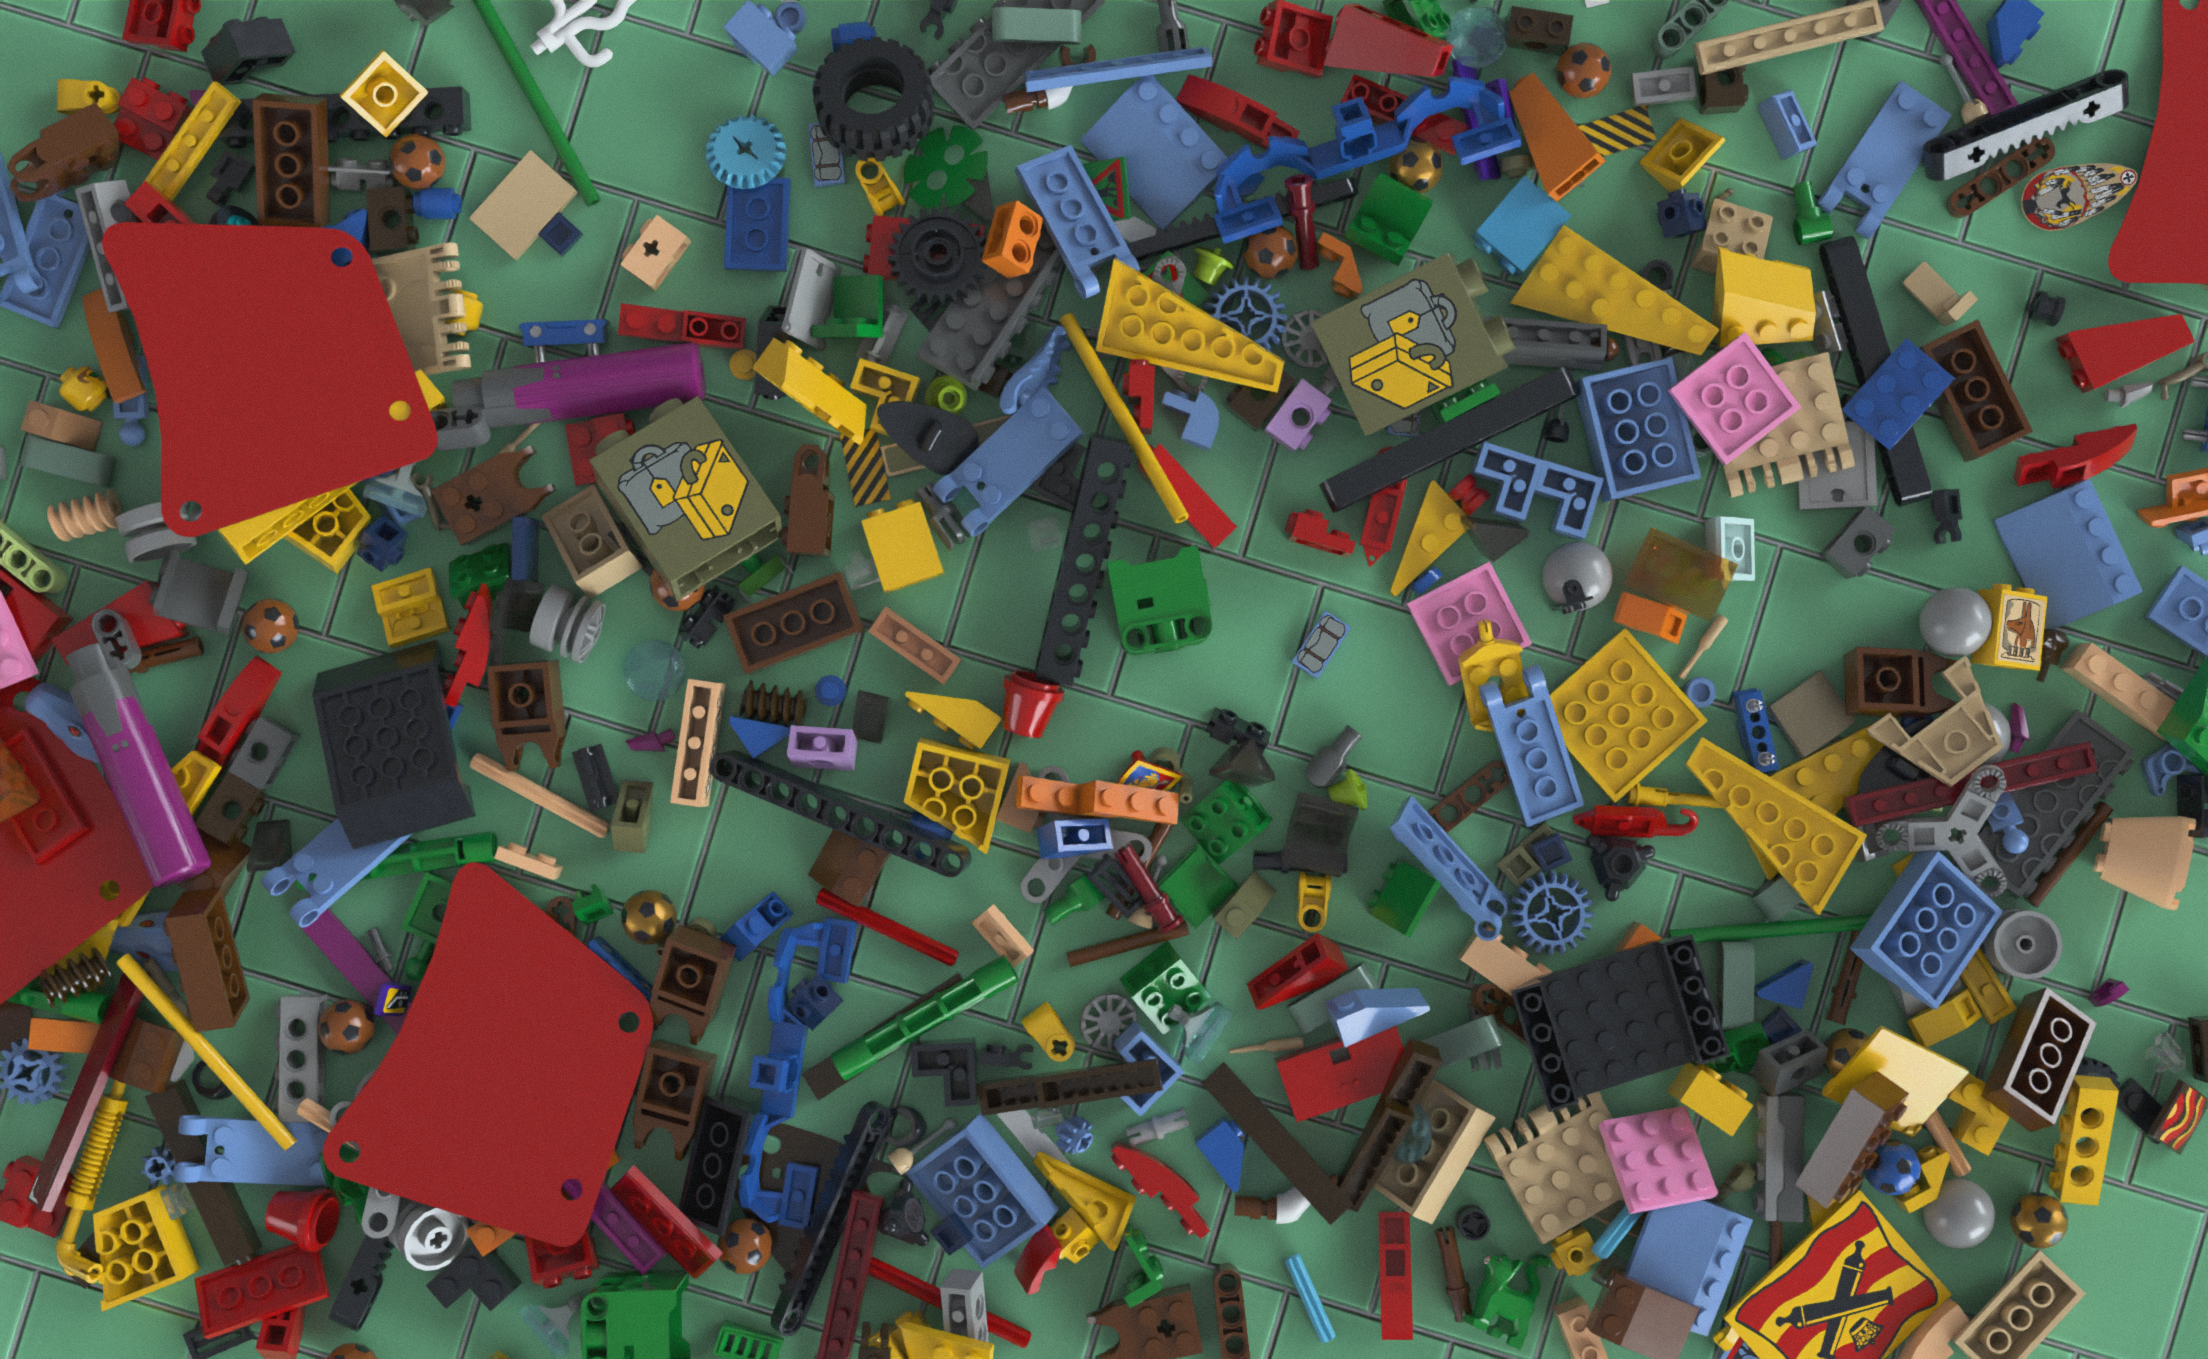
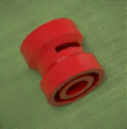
M1471 473L1448 492V496L1453 501L1461 500L1462 510L1467 516H1470L1491 496L1486 489H1482L1479 486L1475 487L1476 479Z

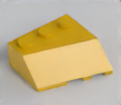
M1718 246L1711 324L1720 329L1715 335L1719 347H1725L1744 332L1747 333L1755 345L1812 341L1816 311L1811 270L1808 267L1775 259L1773 261L1760 259L1754 254L1731 252L1728 248Z
M773 338L752 369L814 416L860 445L864 439L866 404L844 389L843 385L845 383L832 373L824 374L822 372L824 366L810 356L807 359L800 356L803 350L789 340L783 344Z

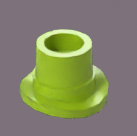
M1196 246L1194 252L1199 253L1192 275L1216 286L1226 267L1233 269L1235 264L1227 256L1220 253L1222 249L1218 247L1213 250L1207 247Z
M939 376L928 384L924 400L926 405L944 409L958 415L963 411L967 403V392L964 385L951 376Z
M1351 769L1346 770V778L1328 787L1332 803L1337 811L1352 806H1358L1361 811H1364L1368 806L1367 786L1365 783L1363 784L1356 772Z

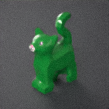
M1506 1254L1487 1256L1484 1259L1485 1279L1477 1290L1475 1308L1472 1313L1465 1314L1462 1321L1482 1331L1487 1329L1486 1334L1496 1339L1506 1334L1508 1335L1506 1343L1521 1350L1528 1333L1530 1318L1535 1309V1300L1541 1288V1283L1536 1273L1539 1266L1551 1268L1552 1263L1549 1257L1541 1254L1530 1258L1526 1264L1525 1271L1529 1289L1525 1292H1520L1507 1287V1283L1523 1265V1262L1519 1259L1512 1261ZM1497 1314V1322L1495 1325L1489 1326L1491 1319Z

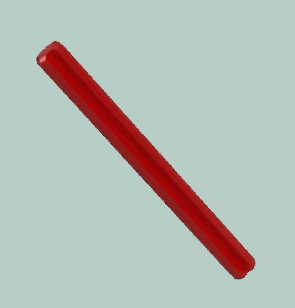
M872 1256L868 1275L942 1310L940 1288ZM986 1311L988 1332L1021 1348L1027 1347L1031 1339L1030 1331Z

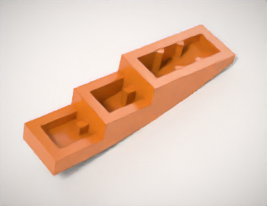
M102 288L82 296L93 346L113 402L119 404L147 392L138 370L140 363L131 343L134 342L123 311L108 312Z
M33 1017L30 1023L28 1049L88 1054L100 1024L76 1018Z

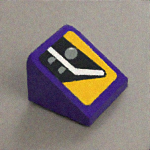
M394 981L381 984L373 1011L374 1014L383 1016L405 1015L412 987Z

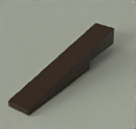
M1412 1038L1409 1039L1337 1181V1185L1353 1201V1205L1349 1210L1359 1211L1415 1119L1413 1109L1442 1063L1437 1047Z
M1158 1058L986 1080L977 1085L982 1116L1038 1107L1039 1109L1157 1092L1162 1091L1163 1086Z
M1224 1062L1201 1083L1330 1226L1353 1205V1201Z

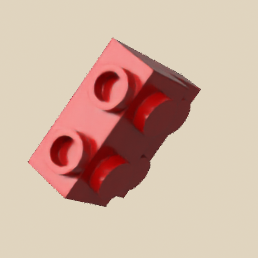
M130 0L122 40L134 44L152 45L163 50L187 52L188 44H191L195 39V31L192 25L194 15L201 9V1Z
M1283 0L1269 3L1268 7L1265 6L1259 18V23L1264 25L1262 37L1257 38L1253 49L1254 55L1258 56L1256 64L1281 72L1293 71L1315 79L1322 77L1326 56L1325 48L1329 41L1333 16Z
M144 76L141 81L132 77L118 102V105L122 108L113 125L118 130L119 141L158 161L192 112V109L186 106L188 100L170 90L167 96L158 91L160 85Z
M1131 359L1129 372H1123L1122 395H1128V403L1134 404V420L1143 435H1151L1155 365H1149L1148 360Z
M619 413L565 425L575 486L597 483L589 462L590 459L597 456L595 447L602 439L616 431L625 430L629 436L636 433L633 419H628V415L625 413Z
M1305 509L1303 513L1291 512L1289 514L1284 532L1289 533L1287 541L1345 558L1353 553L1356 542L1349 540L1350 534L1338 530H1332L1329 534L1326 533L1329 520L1322 519L1323 513Z
M28 1155L20 1157L16 1161H11L3 1174V1178L7 1179L4 1189H0V1220L20 1229L23 1227L31 1228L52 1238L60 1236L71 1207L65 1205L68 1191L72 1190L70 1185L74 1184L72 1183V1179L75 1178L74 1175L68 1173L52 1212L41 1211L26 1199L42 1161Z
M589 1224L578 1242L566 1247H558L525 1236L532 1282L543 1285L544 1289L561 1286L562 1279L573 1276L574 1280L592 1277L593 1270L600 1269L595 1240L590 1235Z

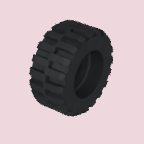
M862 37L854 39V43L851 45L844 43L837 47L838 52L836 54L831 52L824 59L825 66L820 65L815 74L816 80L813 82L812 88L817 119L823 135L827 136L828 142L834 148L838 149L840 147L842 154L848 157H852L855 154L857 159L861 161H868V158H875L876 162L885 161V157L893 156V159L902 156V151L905 149L911 151L918 145L917 139H924L928 133V126L932 124L934 118L931 78L929 71L925 68L924 61L920 56L914 55V50L907 45L900 47L899 41L889 38L886 42L882 41L881 37H871V40L863 41ZM873 85L893 88L902 95L894 106L880 113H861L846 105L850 97L858 90Z

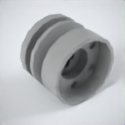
M553 584L547 590L538 606L531 626L529 642L531 645L552 652L561 641L560 656L568 658L571 655L572 661L583 663L596 645L601 634L606 605L599 601H594L591 604V598L583 596L574 607L575 592Z

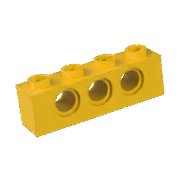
M2075 1075L2064 1101L2066 1104L2065 1112L2059 1118L2060 1141L2054 1146L2055 1170L2051 1171L2049 1175V1187L2061 1203L2096 1206L2099 1204L2119 1090L2110 1078ZM2092 1108L2089 1113L2081 1114L2085 1109ZM2087 1137L2083 1142L2076 1143L2078 1139ZM2082 1165L2080 1169L2071 1171L2074 1167Z

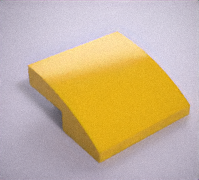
M431 567L371 585L377 614L382 617L387 643L392 649L451 631L441 592Z

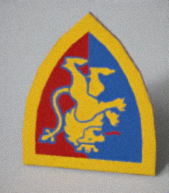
M1137 750L1131 754L1133 763L1123 772L1117 783L1168 791L1183 777V774L1147 762L1143 752Z

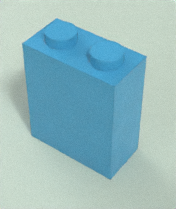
M1524 175L1478 228L1472 238L1476 241L1474 243L1475 246L1485 255L1491 253L1499 260L1498 265L1504 272L1509 275L1514 273L1519 277L1572 215Z

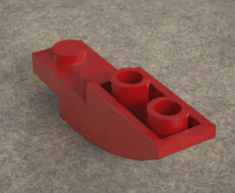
M1190 74L1187 75L1175 99L1181 107L1226 133L1231 130L1264 150H1267L1269 147L1268 137L1285 136L1297 139L1300 133L1296 128L1276 117L1277 112L1222 85Z
M1354 74L1340 102L1343 103L1362 97L1372 122L1380 125L1395 120L1394 111L1409 96ZM1441 113L1427 116L1413 130L1410 140H1427L1437 149L1454 156L1456 152L1451 144V136L1467 131L1468 127L1463 122Z
M621 303L617 336L648 339L651 342L667 344L693 342L698 347L743 350L746 318Z
M2130 424L2095 432H2085L2074 436L2072 446L2019 456L2013 478L2017 486L2048 480L2052 489L2086 480L2114 465L2132 449L2138 427L2136 424Z
M481 583L477 593L471 591L464 607L469 610L466 619L459 617L453 632L454 635L458 636L455 648L459 649L453 665L458 666L455 675L448 674L442 690L447 692L445 704L455 708L466 683L479 687L492 646L494 632L493 605L488 585Z
M255 656L236 677L211 712L197 736L201 742L196 751L201 752L222 767L216 778L222 776L248 726L253 720H258L283 673L260 656Z
M1117 1141L1111 1145V1151L1114 1153L1111 1159L1121 1171L1124 1169L1129 1171L1134 1177L1130 1181L1141 1195L1146 1192L1152 1199L1161 1191L1163 1194L1160 1196V1199L1170 1211L1174 1209L1178 1211L1182 1216L1179 1222L1189 1235L1196 1233L1202 1239L1210 1232L1209 1225L1193 1207L1200 1200L1199 1193L1176 1170L1157 1157L1136 1147L1132 1148L1131 1145Z
M1378 1212L1382 1340H1413L1410 1214L1408 1212Z

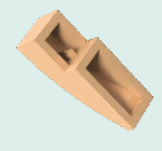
M1948 1298L1913 1331L1897 1359H1947L1954 1354L1948 1342L1955 1338L1970 1323V1320L1960 1306Z

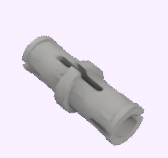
M1184 1107L1161 1117H1157V1115L1152 1116L1150 1121L1125 1128L1128 1137L1141 1133L1140 1136L1129 1139L1131 1147L1133 1148L1157 1137L1161 1140L1165 1138V1134L1190 1127L1188 1118L1175 1122L1176 1119L1187 1116Z

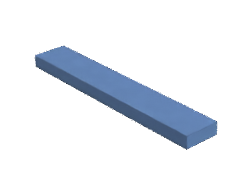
M1204 46L1025 71L1024 80L1027 92L1212 67L1213 63L1208 47Z

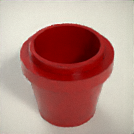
M1012 671L1011 674L1004 676L1002 687L1005 689L1002 727L1009 732L1021 736L1041 738L1058 702H1062L1065 691L1060 687L1059 683L1036 679L1033 672Z
M318 1188L314 1191L280 1190L273 1195L268 1204L265 1226L269 1232L298 1244L302 1250L317 1252L331 1241L336 1232L340 1217V1205L332 1190Z

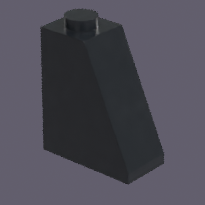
M768 305L759 319L756 362L773 338L783 344L787 340L794 344L796 343L795 337L782 330L787 307ZM755 372L754 394H762L764 398L770 400L786 397L787 394Z

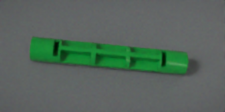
M494 831L401 844L360 881L460 867L471 862L487 863L498 861L494 859L499 847L497 836ZM312 875L309 880L313 881L317 875ZM296 879L295 883L297 888L299 890L305 889Z
M1003 954L971 973L972 975L941 993H935L934 997L904 1014L897 1015L896 1019L870 1034L862 1035L831 1053L832 1061L841 1077L847 1081L878 1063L879 1059L907 1043H913L917 1040V1037L945 1021L953 1020L957 1014L1019 982L1018 976L1007 957Z
M38 976L6 1000L101 1025L112 996L94 990L88 992L85 988L80 987V997L77 998L71 992H68L67 1003H63L56 997V1007L52 1009L39 983L42 977Z

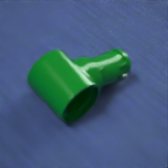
M1811 181L1794 185L1792 189L1798 213L1796 214L1797 218L1793 221V232L1797 244L1800 246L1831 239L1833 228L1830 216L1827 212L1822 213L1821 207H1817Z
M1083 874L1066 886L1068 890L1064 892L1065 895L1043 911L1051 924L1054 925L1075 911L1083 910L1086 912L1106 897Z

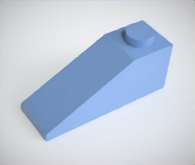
M1418 988L1352 990L1325 1002L1333 1029L1344 1047L1430 1011L1429 1005Z

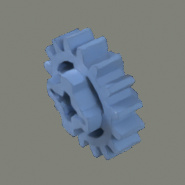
M29 1037L23 1038V1042L21 1040L12 1042V1049H4L1 1052L6 1059L0 1060V1067L3 1068L2 1072H0V1078L4 1080V1083L0 1085V1090L6 1088L10 1090L7 1095L8 1099L19 1096L18 1104L22 1105L29 1101L31 1105L41 1103V1099L43 1101L52 1099V1093L62 1090L58 1082L67 1080V1076L61 1074V1070L67 1068L68 1064L60 1063L59 1059L65 1055L64 1052L55 1053L54 1051L28 1049ZM36 1052L40 1053L44 1057L38 1056ZM39 1065L38 1068L34 1069V1072H32L31 1075L25 1076V1074L30 1072V1069H32L34 1066Z

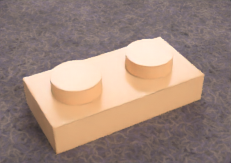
M510 842L509 846H499L494 859L552 880L559 878L563 866L555 863L556 858L543 853H539L538 857L526 853L527 847Z
M994 904L972 922V925L999 956L1004 954L1013 968L1034 952L1025 938L1020 935Z

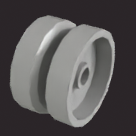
M161 502L129 510L115 518L120 536L131 538L123 546L128 561L132 563L168 557L171 555L172 549L181 553L197 545L195 537L180 536L167 527L162 517ZM184 503L180 508V516L186 521L189 516Z
M2015 907L2002 909V914L1980 945V949L1991 967L2000 973L2023 979L2040 978L2052 971L2060 960L2063 948L2061 933L2055 923L2042 913Z
M403 1197L394 1230L388 1235V1238L415 1268L424 1271L438 1270L450 1264L461 1254L468 1242V1235L465 1231L469 1228L467 1218Z

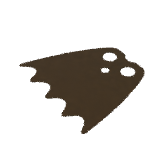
M780 1123L771 1127L768 1135H777L781 1140V1148L774 1154H769L764 1150L762 1152L759 1172L761 1190L783 1192L786 1168L789 1162L820 1167L815 1203H820L819 1192H825L826 1188L823 1183L825 1180L831 1179L829 1169H835L836 1165L833 1160L835 1157L841 1156L839 1146H845V1144ZM743 1154L741 1167L746 1164L749 1165V1155ZM874 1158L861 1191L871 1193L867 1179L872 1173L890 1172L892 1168ZM775 1168H780L783 1171V1175L779 1179L772 1176V1171ZM738 1178L734 1198L746 1218H752L761 1222L769 1230L773 1244L771 1254L785 1272H790L789 1262L795 1261L794 1250L801 1248L799 1239L805 1238V1231L803 1229L778 1225L779 1219L771 1223L765 1222L750 1208L741 1207L739 1196L740 1180Z

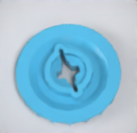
M739 114L736 119L732 120L727 118L724 124L721 126L717 125L713 134H709V141L705 144V157L711 173L725 185L739 189L756 188L768 183L780 172L786 158V145L782 133L777 130L774 123L770 124L764 117L759 119L753 114L750 117H743ZM739 145L745 148L751 146L750 149L753 156L745 152L740 155Z

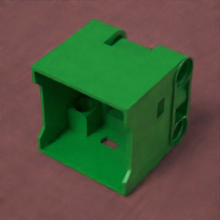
M1198 545L1181 548L1176 557L1142 564L1130 565L1123 559L1107 562L1121 644L1127 654L1140 656L1150 653L1169 652L1182 649V647L1201 644L1208 638L1212 631V618L1209 608V594L1206 580L1203 576ZM1152 604V607L1138 609L1139 605ZM1190 623L1193 624L1194 634L1189 629ZM1138 634H1141L1144 638V643L1141 646Z
M638 1270L604 1274L595 1284L594 1288L585 1296L581 1304L580 1342L582 1359H691L690 1344L682 1337L681 1297L683 1291L689 1286V1273L686 1270H648L642 1275ZM603 1283H611V1284H612V1285H604V1286H602Z

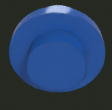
M824 676L816 684V697L826 706L838 705L846 696V685L837 676Z

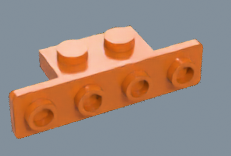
M2208 467L2167 475L2166 504L2138 509L2137 517L2150 527L2161 528L2167 526L2168 523L2178 521L2191 522L2199 517L2208 516Z

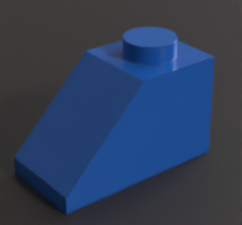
M1108 818L1058 820L1037 828L1041 859L1069 858L1113 849Z
M1223 1116L1194 1140L1201 1152L1235 1193L1239 1190L1244 1151V1143L1240 1137L1244 1135V1132L1233 1119L1228 1122Z

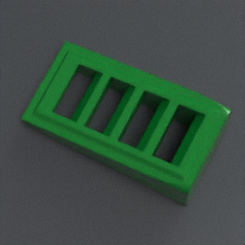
M725 1320L720 1329L713 1354L727 1359H766L762 1355L766 1343L772 1344L768 1359H778L784 1338ZM730 1334L735 1335L732 1347L726 1346ZM742 1337L748 1338L744 1351L738 1350ZM754 1340L760 1341L756 1355L750 1353Z

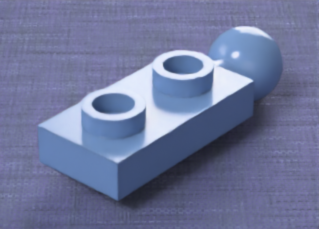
M137 355L140 363L138 370L147 392L119 404L113 402L114 419L125 420V424L119 430V436L121 441L128 446H137L144 441L145 430L138 423V419L149 418L147 364L145 356Z
M2010 792L2002 793L1986 821L1993 835L2001 831L2004 832L2002 839L2004 848L2010 853L2019 854L2025 851L2029 844L2026 833L2015 827L2023 823L2024 820Z

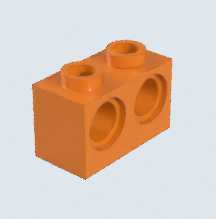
M1018 200L996 206L981 261L1008 279L1029 273L1033 265L1036 245L1041 236L1040 230L1044 218Z

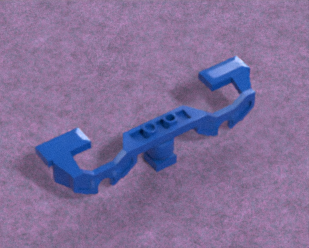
M1452 76L1448 78L1447 90L1436 96L1431 95L1429 85H1425L1418 92L1411 94L1394 111L1395 120L1374 127L1362 97H1358L1331 106L1332 115L1336 122L1335 140L1308 148L1304 140L1285 136L1268 137L1269 147L1261 154H1252L1248 144L1242 146L1237 152L1232 153L1216 169L1217 183L1214 197L1218 213L1213 215L1223 244L1283 225L1282 217L1273 195L1244 205L1242 204L1237 187L1249 175L1280 165L1297 169L1306 175H1310L1315 180H1320L1378 161L1406 150L1413 130L1427 116L1454 107L1473 110L1478 124L1477 128L1451 136V144L1461 165L1520 147L1521 138L1511 117L1505 118L1503 98L1487 89L1482 81Z
M825 917L824 922H812L798 928H784L775 949L773 966L778 968V977L776 983L769 988L767 1001L769 1020L773 1021L769 1054L765 1056L753 1055L749 1087L763 1089L760 1112L755 1114L748 1131L744 1154L750 1156L749 1165L745 1173L741 1174L739 1184L741 1207L750 1208L762 1220L768 1223L779 1219L778 1225L803 1230L805 1226L811 1225L809 1215H813L820 1167L789 1162L787 1163L783 1192L761 1190L760 1165L763 1146L771 1127L795 1116L808 1026L798 1019L787 1006L789 1002L787 989L792 959L798 945L818 947L820 952L816 975L819 974L827 981L848 983L857 922Z

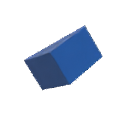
M730 716L729 718L730 725L753 759L760 757L790 736L791 727L737 716Z
M1801 959L1754 985V996L1802 1009L1814 968L1812 963Z

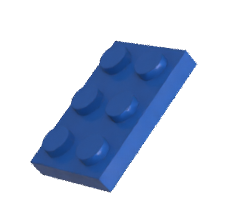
M774 177L768 183L750 189H739L727 185L725 270L788 271L790 178Z
M1905 338L1843 407L1842 412L1890 451L1950 385L1955 377Z

